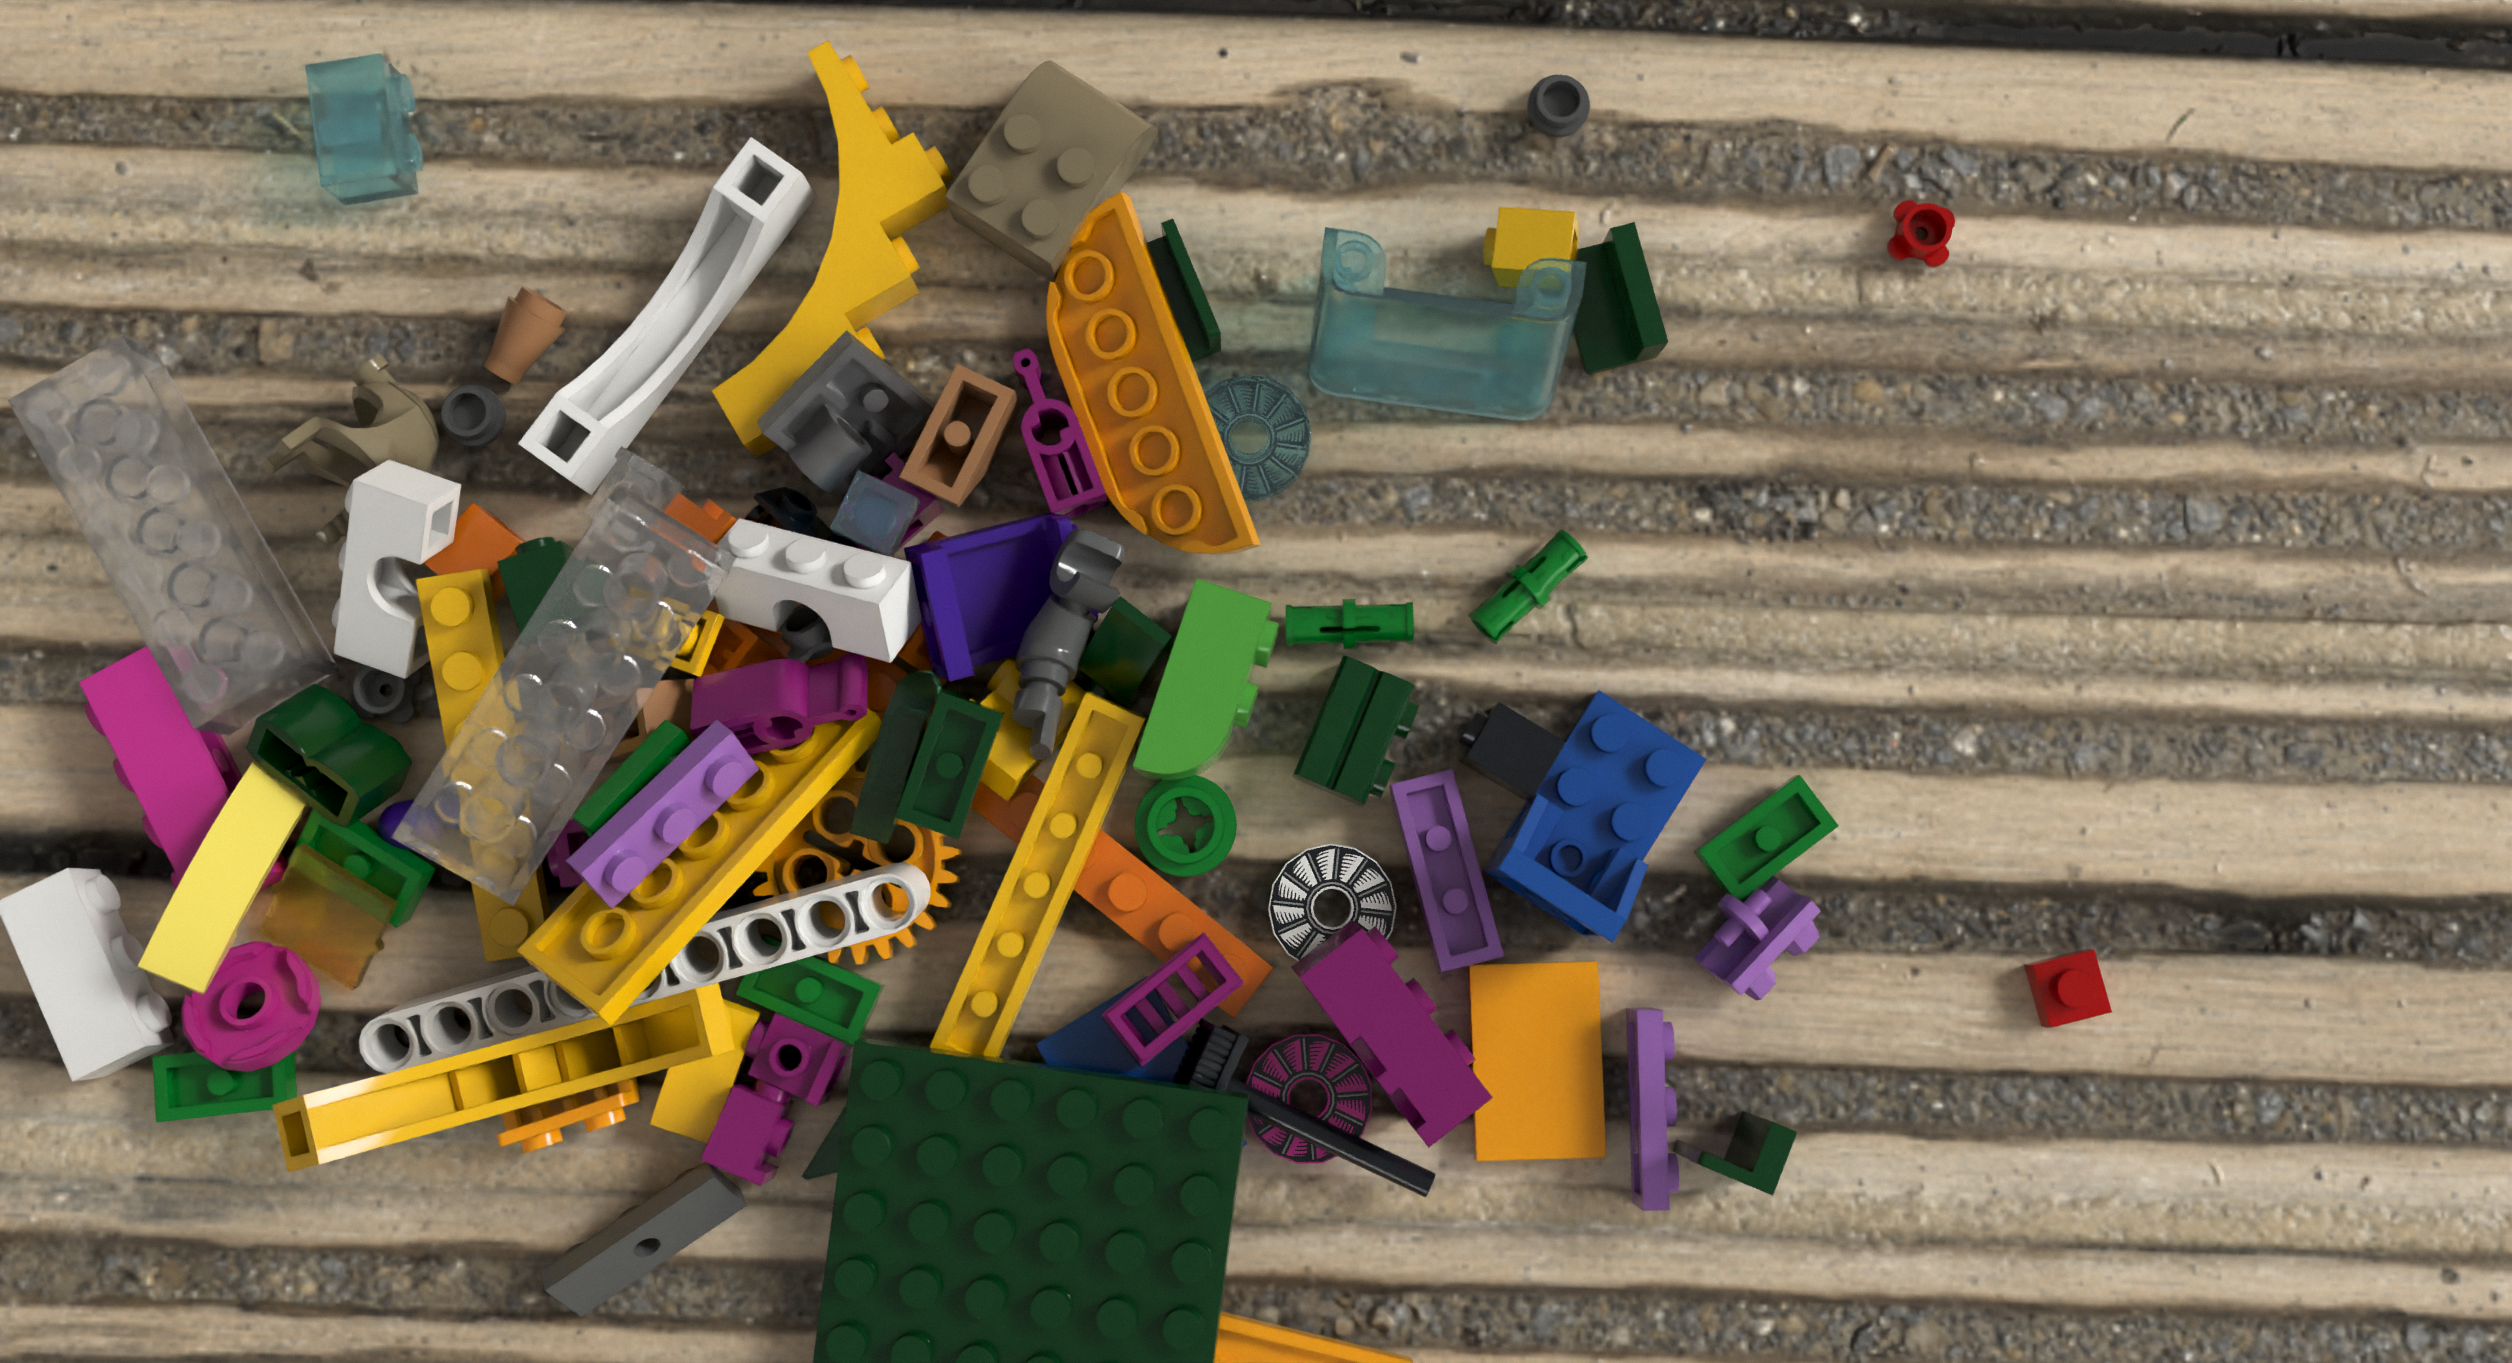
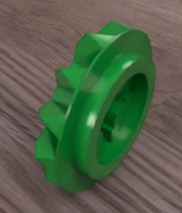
M1194 775L1181 780H1161L1151 787L1139 803L1135 815L1134 828L1138 846L1152 865L1174 876L1189 877L1201 875L1212 870L1226 858L1235 841L1237 820L1234 807L1226 793L1214 782ZM1180 798L1184 808H1188V812L1192 817L1202 815L1203 818L1209 816L1214 818V821L1204 823L1205 827L1195 831L1197 841L1194 842L1196 849L1194 853H1190L1188 844H1184L1180 835L1170 836L1168 833L1159 836L1158 834L1159 830L1167 829V825L1176 821L1177 815L1175 811L1178 810L1176 800Z

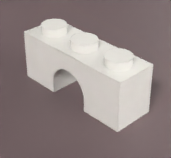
M390 459L353 480L345 498V509L350 513L347 540L341 548L338 559L339 569L343 571L341 593L332 613V624L336 628L334 654L404 679L430 661L417 586L406 575L402 559L420 565L453 543L461 484Z
M740 518L705 558L719 613L730 620L777 632L797 605L802 603L814 610L824 620L829 629L834 648L889 663L892 662L922 621L912 565L909 561Z

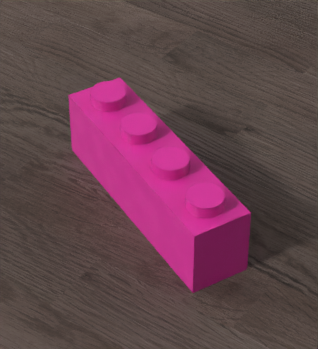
M147 645L80 681L79 684L88 700V703L84 706L88 720L101 735L107 737L117 757L113 761L116 775L128 790L136 794L145 812V815L142 817L145 832L156 846L164 849L175 870L171 873V881L176 890L207 833L241 780L242 775L179 652ZM282 852L279 854L259 891L292 874Z

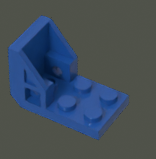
M1598 690L1594 693L1564 740L1566 743L1533 798L1526 800L1493 852L1483 872L1589 941L1613 943L1628 919L1648 868V864L1643 862L1644 858L1707 759Z

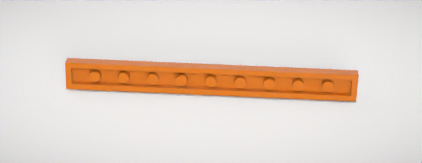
M745 624L787 658L790 646L785 645L782 641L780 628L775 632ZM835 648L825 657L817 660H807L804 664L811 667L840 660L843 655L852 652ZM864 656L868 662L867 708L875 712L886 727V730L881 735L915 761L937 697L893 661L889 663ZM1032 774L1022 787L1006 801L980 780L971 807L1019 845L1045 784ZM1102 829L1099 830L1073 890L1164 963L1204 932L1244 982L1241 987L1217 1005L1234 1019L1274 968ZM1196 956L1186 963L1210 994L1220 987Z

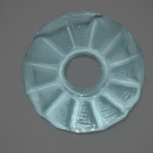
M1251 375V377H1240L1237 379L1233 377L1220 381L1204 394L1244 500L1259 501L1278 495L1299 478L1309 459L1312 431L1305 406L1288 387L1269 377ZM1246 422L1256 423L1266 431L1268 441L1263 449L1256 453L1248 454L1239 451L1233 445L1231 435L1240 424Z

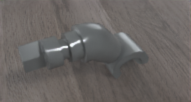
M1073 529L1060 546L1054 559L1049 579V585L1055 594L1048 597L1024 631L1016 656L1015 665L1016 669L1020 672L1018 684L1021 690H1018L1015 694L1011 716L1016 723L1033 729L1029 751L1035 760L1047 759L1053 754L1063 706L1060 696H1063L1066 692L1067 682L1073 681L1076 677L1081 656L1096 621V617L1090 610L1103 614L1115 603L1120 595L1118 588L1109 584L1113 574L1123 562L1126 551L1125 547L1084 529Z

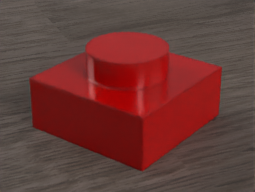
M2083 949L2024 964L2041 1027L2052 1028L2112 1012L2094 949Z

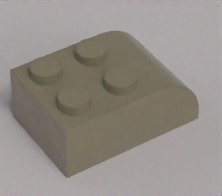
M1051 60L1045 61L1034 69L1020 85L946 193L945 199L955 221L1049 281L1055 282L1060 267L1072 249L1070 245L1089 213L1106 199L1121 191L1158 136V129Z

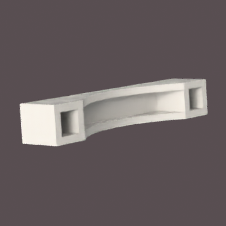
M750 137L713 186L702 215L688 243L649 303L627 330L599 359L554 395L518 444L566 479L592 495L816 198L803 173Z

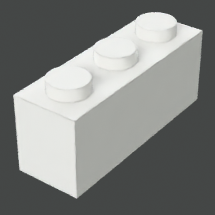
M66 868L0 900V916L72 1082L106 1077L176 1043L169 1028L172 1023L169 1007L158 993L153 992L145 971L138 968L144 950L138 940L127 932L117 910L121 906L119 893L111 880L102 875L100 869Z

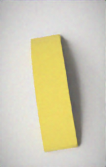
M253 760L187 868L138 964L139 969L201 995L205 994L237 937L236 930L297 822L304 819L310 808V805L297 788L278 781Z

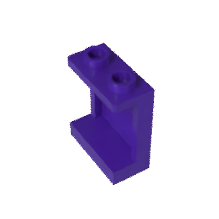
M1047 512L904 548L906 561L911 562L922 618L921 627L932 673L950 682L974 675L973 667L1017 655L1024 631L1048 597L1055 594L1049 585L1054 559L1065 538L1073 529H1078L1075 524H1071L1068 516ZM1090 610V612H1092L1093 615L1096 617V623L1098 620V612ZM1093 628L1087 643H1089L1092 637L1094 636Z

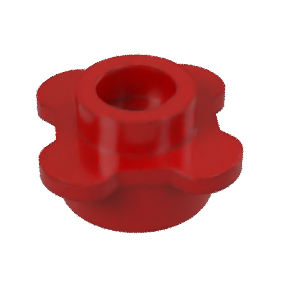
M1912 200L1901 202L1893 212L1897 225L1894 237L1887 243L1889 254L1898 261L1909 257L1923 260L1931 268L1941 266L1949 257V250L1945 245L1950 240L1952 228L1955 226L1953 213L1947 208L1931 203L1917 205ZM1917 229H1923L1926 232L1925 239H1920L1916 236Z

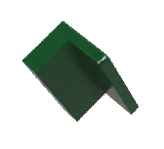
M1172 218L1161 223L1162 237L1147 243L1193 363L1221 351V332Z
M1635 222L1610 228L1601 244L1578 249L1573 292L1562 291L1585 373L1594 374L1657 358L1667 345L1668 339Z
M944 689L938 695L895 817L959 839L1005 713L962 698L955 691Z
M1742 1111L1724 1159L1678 1139L1673 1152L1696 1164L1773 1196L1797 1132L1770 1120Z

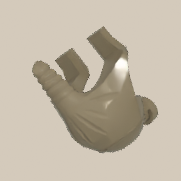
M380 353L361 365L349 376L357 385L352 390V401L360 428L346 427L338 422L314 416L282 438L275 447L277 451L269 456L260 466L271 476L283 466L297 459L307 472L350 487L355 478L389 459L429 473L434 464L436 454L439 452L438 430L428 406L418 395L399 386L385 369L389 362ZM316 437L337 448H325L312 441V439ZM343 509L340 514L328 522L315 536L326 544L338 542L341 537L347 535L350 513Z

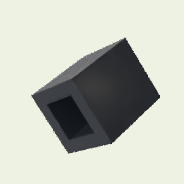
M1500 702L1492 707L1488 715L1477 710L1458 741L1468 748L1460 761L1461 763L1525 801L1534 797L1566 743Z

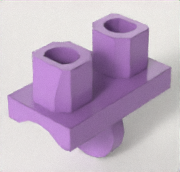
M1775 876L1768 879L1761 888H1757L1744 903L1727 893L1717 904L1728 920L1714 933L1712 940L1694 959L1705 971L1739 995L1745 993L1754 1000H1761L1776 984V973L1770 967L1773 961L1784 950L1793 956L1804 954L1820 938L1812 920L1821 911L1812 899L1796 893Z

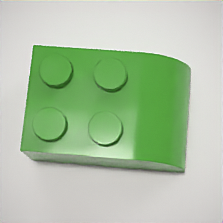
M1196 578L1133 763V768L1138 775L1156 781L1181 780L1194 775L1198 776L1212 767L1224 753L1235 725L1247 728L1259 685L1249 681L1255 665L1267 668L1278 635L1279 623L1270 621L1271 602Z

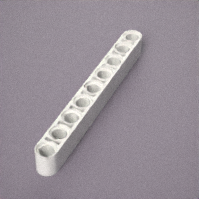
M905 862L892 863L716 913L657 976L656 981H652L629 1007L896 933L906 928L927 907L931 896L930 883L926 875L915 865ZM891 882L905 890L909 901L907 911L898 912L892 910L884 903L881 895L883 883ZM828 900L841 907L845 914L844 929H835L823 922L819 911L821 901ZM765 918L778 925L782 933L781 946H772L762 940L758 933L759 919ZM698 936L709 938L716 944L720 957L718 964L707 962L700 956L696 944ZM529 966L406 1001L369 1021L361 1031L359 1047L363 1059L370 1067L387 1074L597 1017V1015L536 968ZM515 989L524 992L531 1000L533 1007L532 1015L526 1014L518 1008L514 997ZM455 1007L460 1008L468 1015L471 1022L470 1032L461 1028L456 1022L454 1016ZM395 1025L400 1026L407 1033L410 1042L409 1048L404 1047L398 1042L394 1032Z

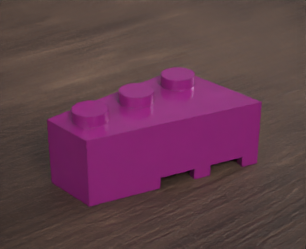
M1351 920L1296 962L1291 968L1404 1118L1429 1148L1493 1097L1468 1066L1476 1059L1453 1029L1443 1034L1429 1016L1437 1007L1415 978L1404 983L1390 964L1399 957L1381 932L1374 926L1365 933L1357 923Z

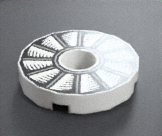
M1327 844L1306 849L1285 864L1272 884L1268 912L1274 936L1285 952L1299 961L1351 920L1357 923L1365 933L1375 926L1387 940L1393 931L1397 906L1391 881L1377 861L1356 848ZM1324 890H1339L1346 895L1350 902L1349 917L1343 924L1337 927L1323 925L1314 915V901L1318 894Z

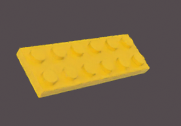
M867 708V715L859 720L848 721L841 719L813 726L811 736L802 743L750 755L759 770L613 909L604 903L583 881L517 950L518 953L530 965L612 1026L886 730V727L879 716Z

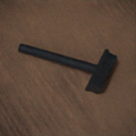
M1203 1018L1200 1019V1027L1196 1028L1195 1032L1197 1033L1196 1035L1193 1034V1042L1189 1043L1188 1047L1190 1048L1185 1052L1186 1057H1183L1181 1060L1183 1064L1179 1065V1072H1176L1174 1076L1176 1079L1172 1080L1171 1083L1250 1094L1247 1114L1423 1197L1427 1196L1436 1173L1232 1078L1249 1037L1224 1024L1220 1027Z

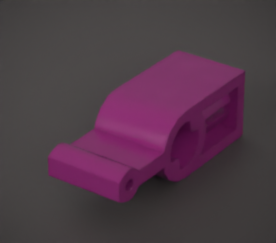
M1029 348L1014 353L1013 367L1021 386L1029 390L1034 402L1023 416L1021 424L1022 435L1051 513L1068 516L1071 520L1109 506L1104 487L1077 416L1072 408L1064 402L1046 399L1041 387L1043 374L1037 356ZM1057 422L1066 426V428L1060 431L1062 440L1060 443L1048 446L1037 441L1044 437V425ZM1065 465L1068 466L1078 494L1073 496L1062 470V467Z
M856 653L845 654L840 660L811 667L798 660L784 658L694 678L690 731L697 738L717 719L734 733L749 755L802 743L811 736L813 726L841 719L855 721L867 715L868 662L863 655Z

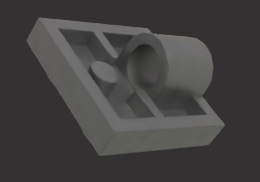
M846 330L757 422L762 433L787 451L796 466L813 483L827 492L837 489L851 500L852 494L861 484L875 475H881L889 467L885 459L894 452L900 457L920 437L935 407V403Z

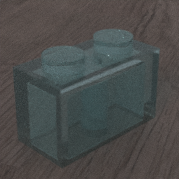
M381 53L305 65L321 187L345 206L419 194L416 172L423 169V156L416 136L410 131L408 112L415 110V96L407 75L401 74Z

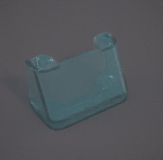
M1325 227L1307 360L1308 374L1318 389L1333 396L1516 421L1532 420L1542 415L1553 401L1583 295L1587 262L1544 258L1529 264L1520 275L1515 290L1514 304L1384 287L1386 256L1381 245L1370 235L1358 231Z

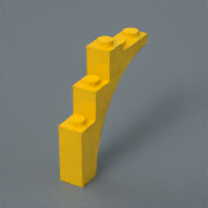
M829 40L808 51L807 54L827 95L838 140L840 190L830 243L814 284L788 325L753 362L712 390L741 442L756 458L778 446L762 433L757 420L846 330L883 361L886 359L867 326L857 332L855 330L919 294L910 274L919 270L920 267L906 242L899 235L949 207L945 199V195L948 192L945 184L954 179L935 146L924 151L914 132L901 139L882 106L874 111L870 110L861 95L862 92L870 87L851 54L840 60Z
M719 983L627 1008L612 1026L600 1017H594L273 1104L287 1171L289 1173L520 1108L733 1051L735 1047L730 1031L731 1016L723 1002Z

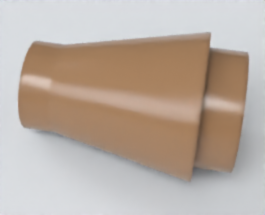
M522 286L515 298L508 296L490 354L483 366L500 378L518 385L528 369L566 330L561 324L568 312L544 296Z

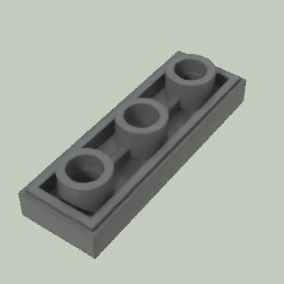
M707 1162L682 1172L671 1185L641 1205L627 1209L617 1221L586 1242L572 1246L564 1253L562 1258L541 1271L539 1274L544 1290L583 1317L746 1207L747 1204L741 1189L715 1166Z

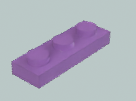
M716 719L573 853L566 862L589 888L613 909L731 795L737 792L759 768L734 733Z
M1453 769L1391 784L1389 792L1438 974L1503 957L1502 946Z
M1626 1008L1632 1203L1643 1211L1670 1210L1669 1193H1677L1679 1189L1677 1156L1675 1153H1668L1667 1127H1675L1677 1121V1102L1674 1088L1665 1087V1061H1673L1674 1030L1671 1022H1663V1010Z

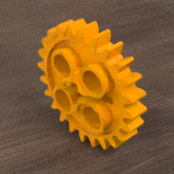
M877 756L871 758L865 772H861L857 760L755 870L757 872H766L768 881L753 890L754 896L776 897L804 889L799 882L798 873L800 866L810 857L818 856L825 863L828 874L826 882L864 872L862 870H854L849 875L850 863L847 860L824 851L805 840V835L809 831H814L845 848L858 850L862 844H865L862 855L881 866L894 863L885 853L884 843L887 835L897 827H906L912 832L915 838L914 852L903 862L915 865L926 875L931 891L927 907L906 928L896 933L828 951L830 963H840L847 947H851L856 965L867 964L870 946L873 945L883 960L891 959L894 952L892 941L894 938H898L908 948H914L917 946V941L912 927L918 924L925 929L935 930L938 926L928 910L932 905L950 908L952 902L939 892L941 884L959 883L961 878L955 873L945 870V861L962 856V850L944 846L943 838L947 837L946 835L895 817L905 790L904 785L908 768L898 764L886 778L884 777L883 759ZM849 799L857 809L856 823L848 832L837 835L828 824L827 816L829 809L837 801ZM883 883L881 890L885 895L886 905L898 912L907 911L909 901L905 890L891 883ZM828 900L821 901L819 911L823 922L829 927L844 929L845 914L841 907Z

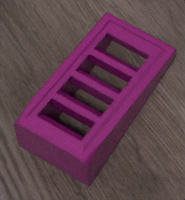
M1203 932L1103 1012L1100 1017L1141 1068L1241 987L1244 982ZM1195 956L1220 985L1211 994L1186 964ZM1174 973L1178 975L1199 1002L1191 1010L1188 1009L1166 981ZM1154 989L1179 1019L1170 1027H1168L1145 998ZM1132 1007L1138 1010L1158 1036L1149 1044L1125 1015Z

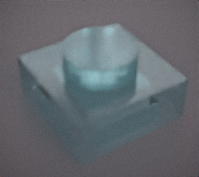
M858 470L829 529L833 533L878 554L894 557L920 501L917 497Z

